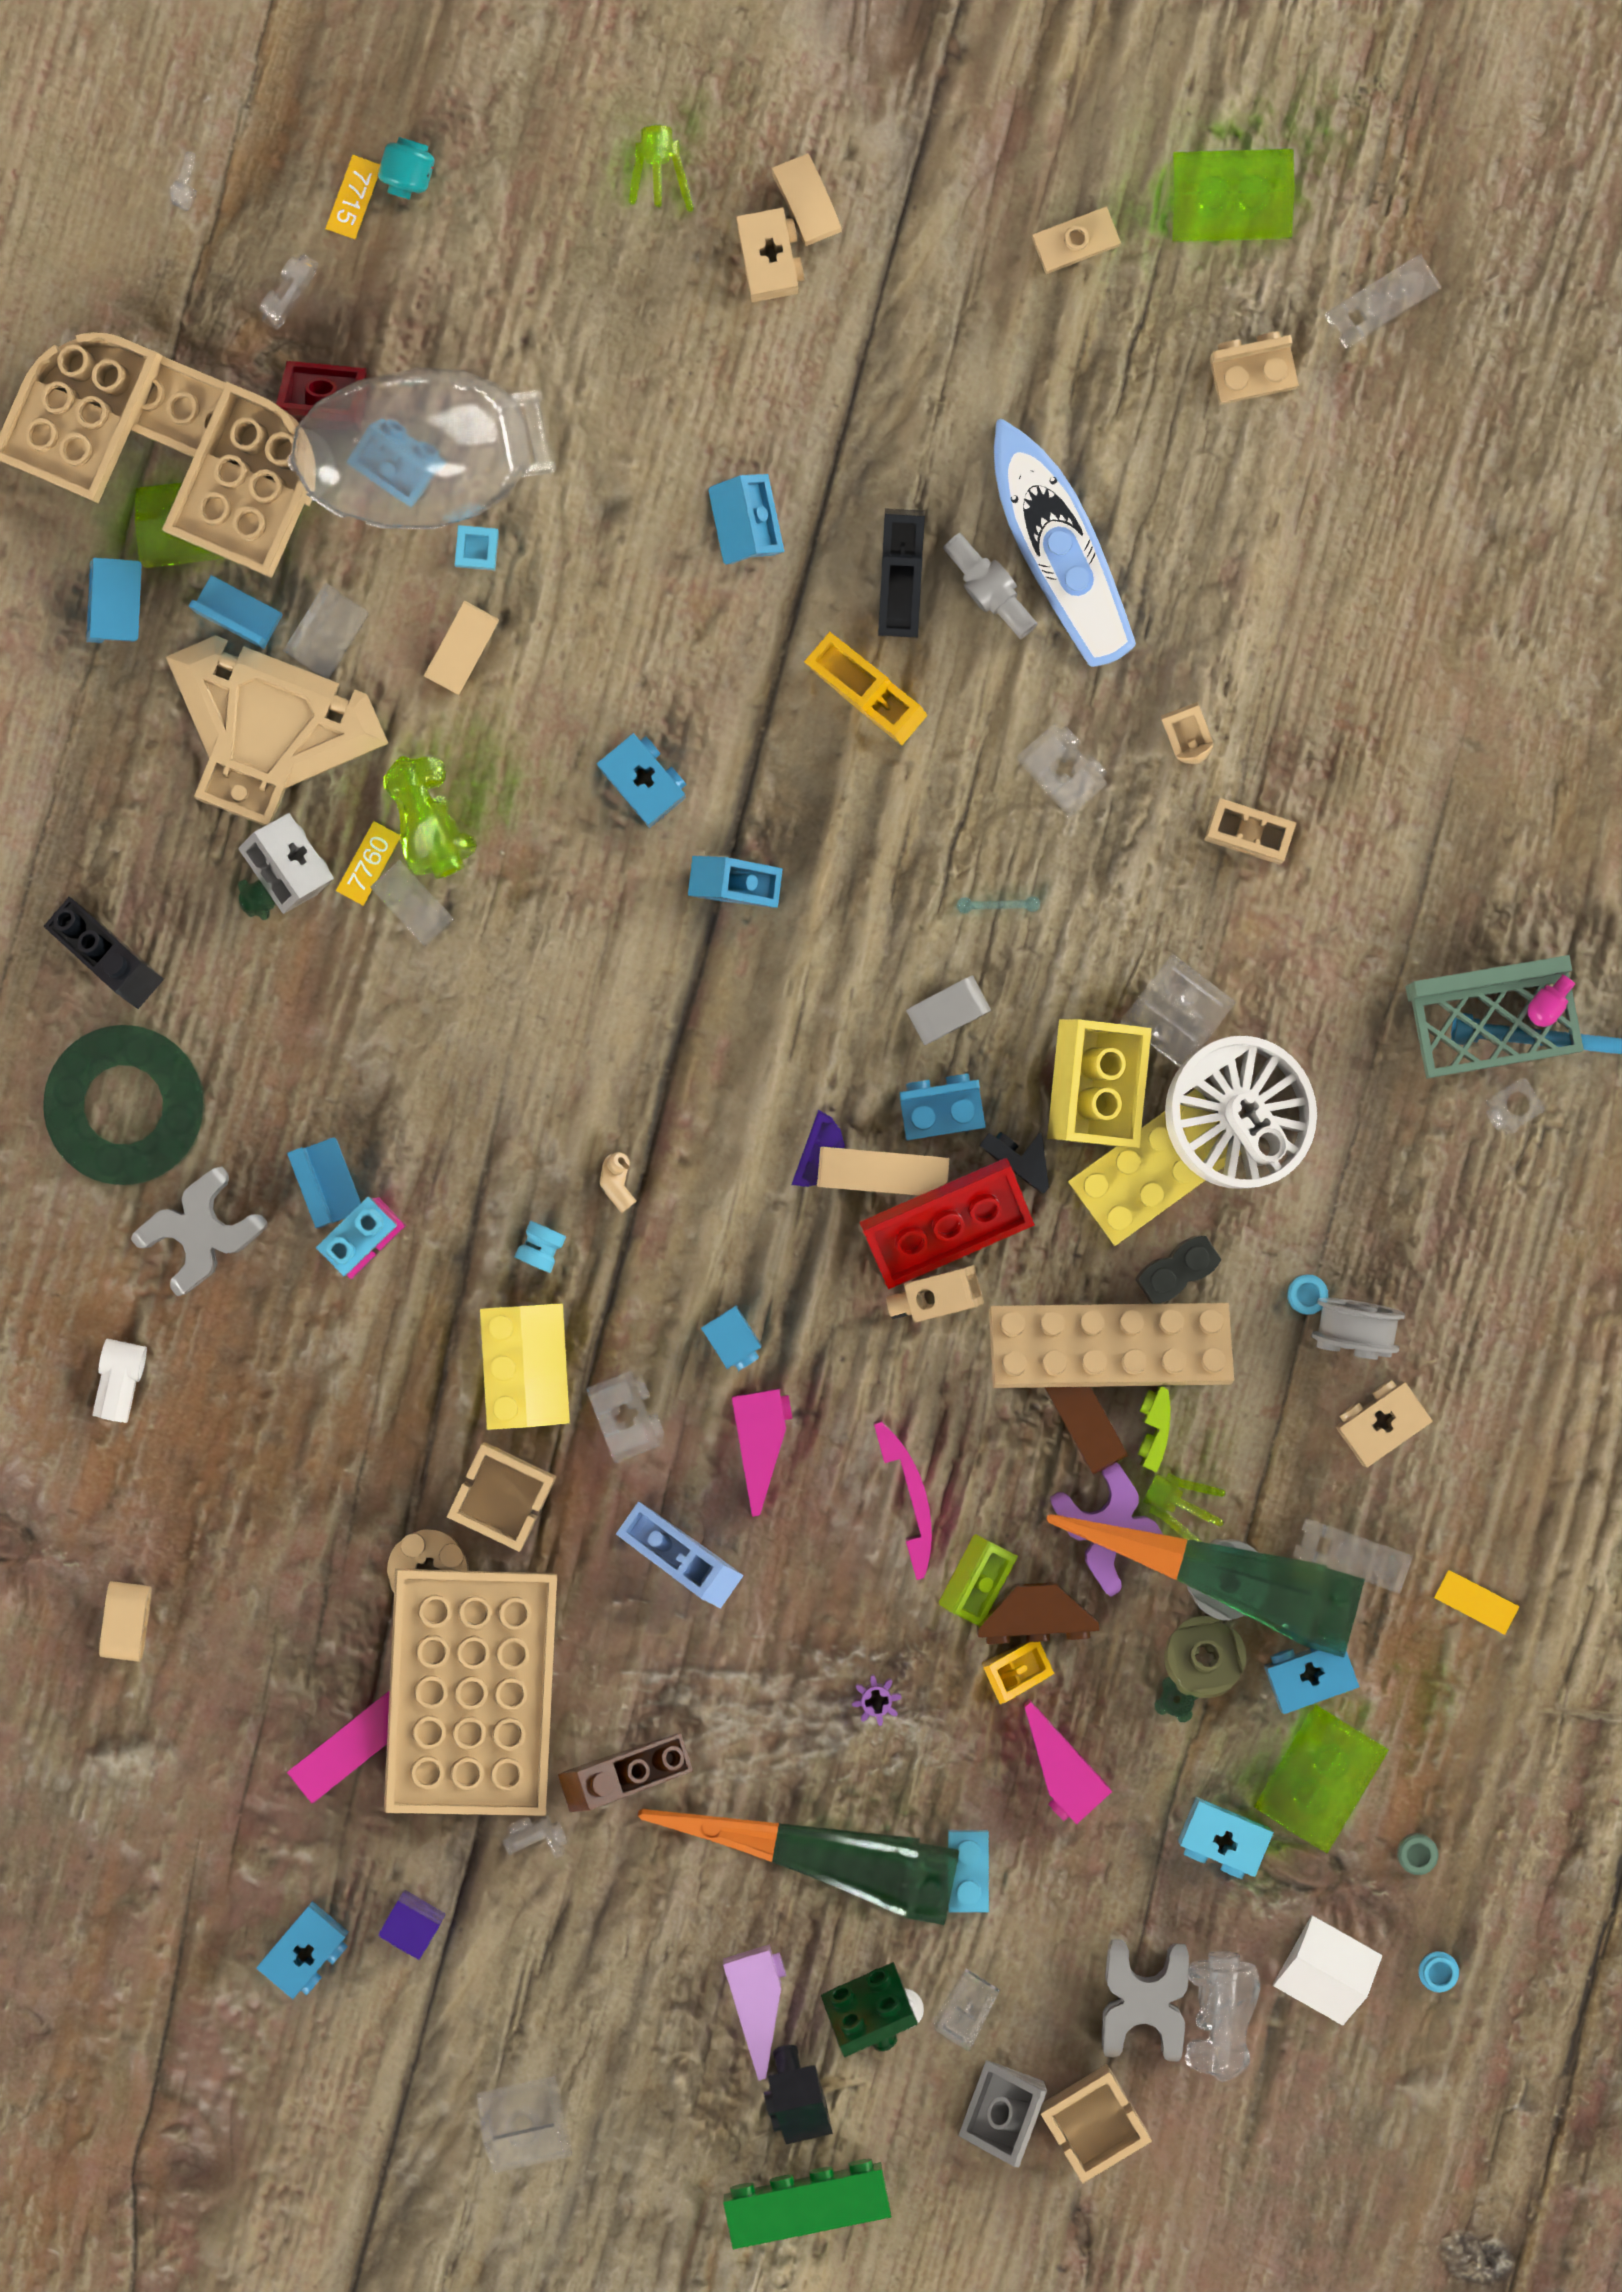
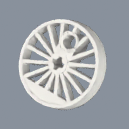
M1232 1036L1219 1039L1204 1046L1181 1065L1168 1089L1165 1120L1169 1138L1175 1151L1185 1165L1196 1175L1222 1187L1237 1189L1255 1188L1280 1180L1300 1164L1314 1138L1317 1107L1313 1088L1307 1075L1290 1054L1276 1044L1264 1039L1251 1036ZM1257 1052L1268 1059L1251 1085ZM1243 1054L1239 1078L1235 1059ZM1277 1065L1286 1077L1259 1095V1092ZM1221 1068H1224L1225 1078L1219 1071ZM1209 1077V1079H1210L1211 1082L1213 1083L1214 1087H1212L1210 1084H1208V1083L1205 1082L1204 1080ZM1290 1084L1297 1097L1296 1099L1269 1104L1264 1103ZM1194 1088L1211 1101L1183 1094ZM1180 1105L1215 1114L1181 1120ZM1242 1106L1246 1110V1113L1242 1116L1243 1119L1238 1114L1242 1110ZM1299 1106L1300 1122L1273 1116L1270 1111ZM1220 1121V1123L1188 1143L1183 1131L1184 1127ZM1281 1128L1298 1132L1295 1144L1287 1140ZM1222 1132L1205 1160L1202 1161L1194 1150ZM1260 1137L1265 1138L1269 1143L1270 1151L1268 1156L1264 1155L1258 1147ZM1228 1143L1224 1172L1221 1174L1213 1170L1212 1167ZM1239 1151L1242 1154L1247 1179L1235 1178ZM1285 1154H1287L1288 1157L1280 1165L1278 1160H1280ZM1266 1165L1270 1174L1260 1178L1257 1166Z

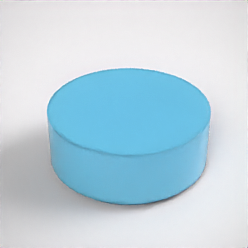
M1314 1275L1296 1277L1290 1283L1287 1290V1299L1290 1306L1298 1313L1306 1315L1315 1314L1322 1310L1323 1306L1317 1304L1318 1298H1328L1326 1284Z

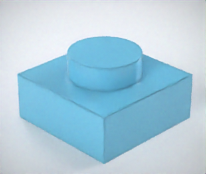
M458 525L455 567L495 571L499 530L496 528Z

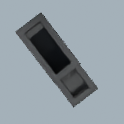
M885 508L878 636L918 638L925 510Z

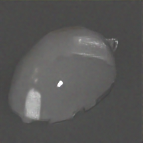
M420 367L357 380L318 401L294 429L292 453L288 458V465L292 471H296L308 492L306 493L307 496L336 516L343 518L349 516L366 521L365 524L384 529H435L477 517L508 497L521 477L543 475L556 471L555 462L550 460L540 401L543 400L541 391L508 393L496 382L464 370ZM521 405H524L526 418L524 416ZM530 440L535 463H531Z

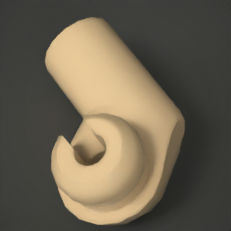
M615 1152L608 1155L602 1164L599 1185L622 1214L637 1201L624 1186L630 1166L629 1158L624 1153Z

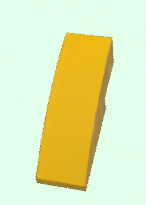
M831 632L824 637L804 661L818 676L900 745L906 742L928 716L921 705L895 686L886 675Z

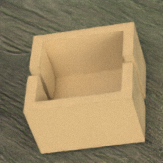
M484 1442L481 1444L466 1475L467 1478L475 1479L473 1485L467 1482L462 1484L447 1518L520 1552L538 1517L532 1514L531 1511L534 1509L539 1512L542 1509L557 1476Z
M1107 2064L1044 2101L1040 2109L1041 2116L1058 2144L1062 2145L1064 2154L1082 2184L1152 2142L1147 2129L1132 2104L1128 2102L1126 2094Z

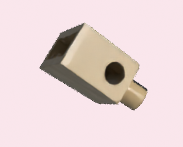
M974 1265L905 1283V1292L886 1297L887 1307L892 1319L912 1315L914 1323L975 1308L984 1304ZM926 1291H931L934 1294V1304L929 1305L926 1302L924 1296Z

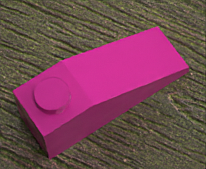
M780 1388L732 1396L752 1517L761 1514L786 1431L785 1420L793 1419L789 1395L781 1396Z
M1028 1699L1023 1703L1045 1784L1049 1795L1053 1798L1048 1805L1063 1821L1070 1817L1077 1825L1110 1795L1112 1790L1033 1702Z

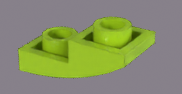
M1158 1386L1155 1392L1148 1390L1139 1409V1412L1145 1414L1142 1422L1155 1427L1156 1430L1153 1435L1146 1433L1137 1455L1143 1457L1140 1465L1156 1473L1167 1446L1171 1417L1169 1390L1162 1386Z

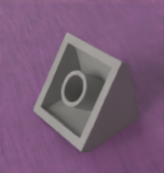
M986 2060L958 2136L1006 2163L1019 2167L1047 2092L1045 2082Z

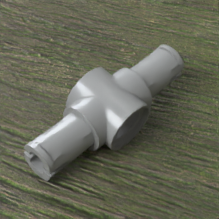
M961 533L952 537L943 546L945 552L965 574L963 576V579L966 581L964 588L984 612L990 610L994 615L998 613L1019 639L1024 638L1037 626V622L1016 598L1018 595L1014 590L1017 587L1016 583L997 560L990 562L987 557L982 558Z

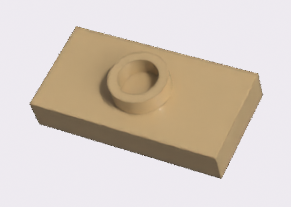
M1107 206L1032 234L1034 245L1046 274L1121 245Z

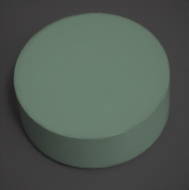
M1413 1833L1400 1841L1397 1848V1859L1407 1872L1414 1875H1423L1430 1872L1437 1864L1438 1849L1428 1836L1421 1833Z

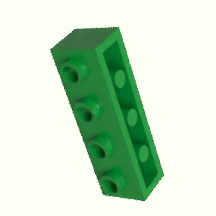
M869 2158L850 2162L848 2164L849 2169L833 2172L832 2167H821L809 2171L810 2177L794 2180L793 2175H782L770 2179V2185L754 2188L753 2183L732 2186L730 2188L731 2193L724 2194L723 2198L732 2249L891 2218V2208L882 2163H873L872 2159Z

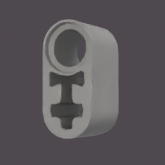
M973 975L906 1010L924 1046L992 1011Z

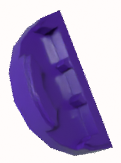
M818 1110L791 1185L802 1187L817 1185L820 1147L842 1149L845 1147L842 1132L832 1117Z

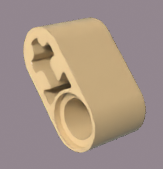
M110 1581L106 1594L100 1638V1657L141 1662L151 1603V1586Z

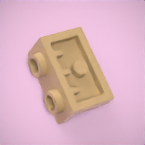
M1276 331L1257 336V342L1242 345L1241 340H1231L1217 345L1218 350L1212 352L1210 363L1219 405L1297 389L1299 384L1291 351V335L1281 337L1280 332Z

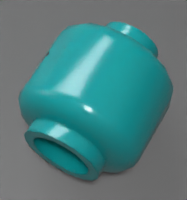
M398 137L397 142H391L386 145L378 177L383 183L389 185L387 193L410 199L412 192L423 193L427 190L435 163L434 156L427 152L428 145Z

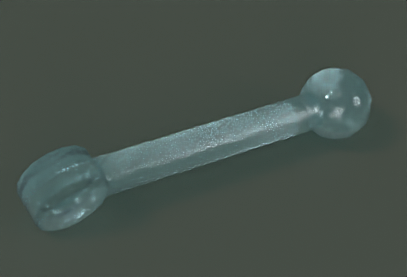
M1034 896L1028 897L1026 900L971 901L969 898L963 897L957 902V909L963 914L969 913L972 909L1026 908L1030 912H1035L1040 908V900Z

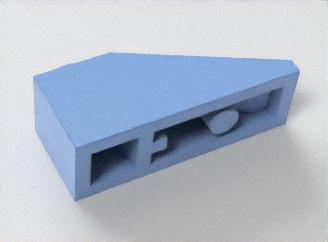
M639 1501L616 1533L617 1536L699 1598L719 1608L724 1605L744 1576L716 1554Z

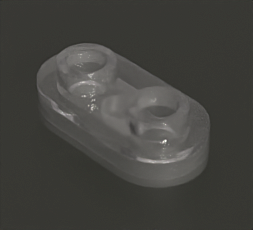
M302 254L298 259L294 256L289 259L281 273V277L284 279L276 292L273 290L269 291L260 305L259 311L263 312V323L274 330H278L284 324L313 279L318 268V262L305 254Z

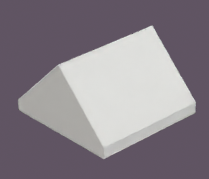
M1311 1915L1272 1985L1337 2023L1344 2025L1368 1997L1382 1955Z

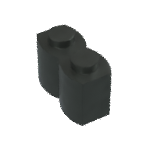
M1195 1236L1180 1243L1172 1251L1169 1258H1161L1149 1263L1140 1271L1135 1280L1150 1303H1163L1176 1297L1185 1288L1188 1281L1200 1280L1211 1274L1222 1259L1207 1236Z

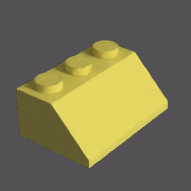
M1059 1019L1047 1139L1132 1148L1140 1147L1152 1028L1079 1019Z
M563 1303L480 1309L487 1430L570 1423Z

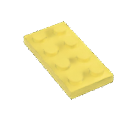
M1196 1089L1186 1095L1206 1100L1203 1094ZM1180 1105L1181 1120L1215 1114ZM1164 1111L1141 1128L1139 1148L1115 1146L1067 1182L1111 1243L1116 1246L1206 1180L1191 1171L1178 1156L1169 1138ZM1220 1121L1184 1127L1183 1131L1188 1143L1220 1123ZM1222 1132L1194 1150L1202 1161L1205 1160ZM1228 1143L1212 1167L1217 1172L1225 1166Z

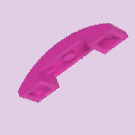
M882 1421L875 1422L873 1424L884 1463L900 1459L920 1531V1535L906 1538L905 1540L916 1580L925 1577L932 1541L931 1516L926 1491L916 1465L902 1442Z

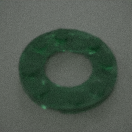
M133 1025L108 1026L82 1036L73 1042L58 1058L45 1086L43 1100L44 1119L48 1134L55 1148L74 1169L85 1176L103 1183L135 1185L152 1181L167 1174L178 1166L190 1153L199 1137L205 1113V1094L195 1065L175 1042L158 1032ZM116 1066H134L148 1073L158 1084L163 1098L162 1116L156 1128L146 1138L132 1144H114L101 1138L90 1126L85 1113V1098L92 1081L103 1071Z

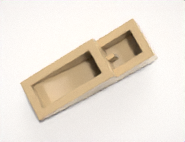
M820 1147L817 1187L920 1196L947 1184L950 1158Z

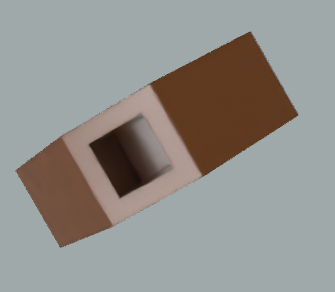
M1055 1582L1014 1584L977 1626L978 1638L986 1637V1644L1010 1643V1636L1026 1635L1027 1642L1050 1641V1634L1066 1633V1639L1068 1640L1091 1638L1090 1631H1099V1622Z

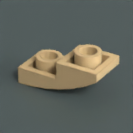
M809 153L772 168L773 178L789 207L790 218H793L794 225L805 247L842 232V227Z
M464 600L430 662L424 677L459 695L499 619Z

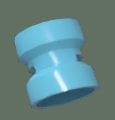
M530 1220L526 1229L527 1239L525 1244L518 1247L514 1257L551 1273L555 1264L554 1254L557 1249L562 1248L567 1236Z

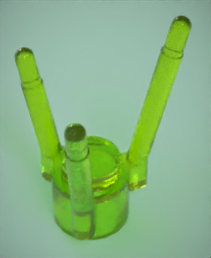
M652 125L642 128L640 130L641 142L635 143L636 158L630 186L629 204L634 205L636 203L644 158L646 157V163L652 164L654 205L657 208L662 206L661 164L668 163L670 161L669 156H671L686 210L692 212L694 206L680 157L679 141L673 140L672 128L664 125Z
M1170 1473L1167 1474L1166 1478L1156 1474L1143 1503L1151 1506L1149 1513L1161 1518L1200 1551L1207 1545L1166 1512V1510L1174 1513L1176 1507H1179L1221 1527L1224 1524L1222 1519L1181 1499L1184 1491L1177 1487L1224 1497L1226 1491L1209 1485L1180 1479Z

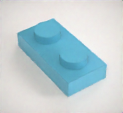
M948 1830V1912H989L988 1830Z

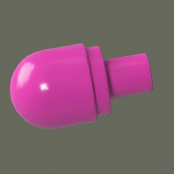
M1562 974L1553 987L1546 985L1544 989L1541 988L1529 1003V1019L1540 1027L1554 1024L1566 1010V1005L1569 1001L1565 997L1575 983Z

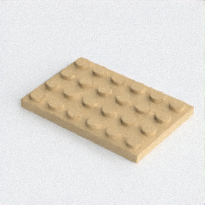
M395 1569L384 1795L385 1813L546 1816L557 1574Z

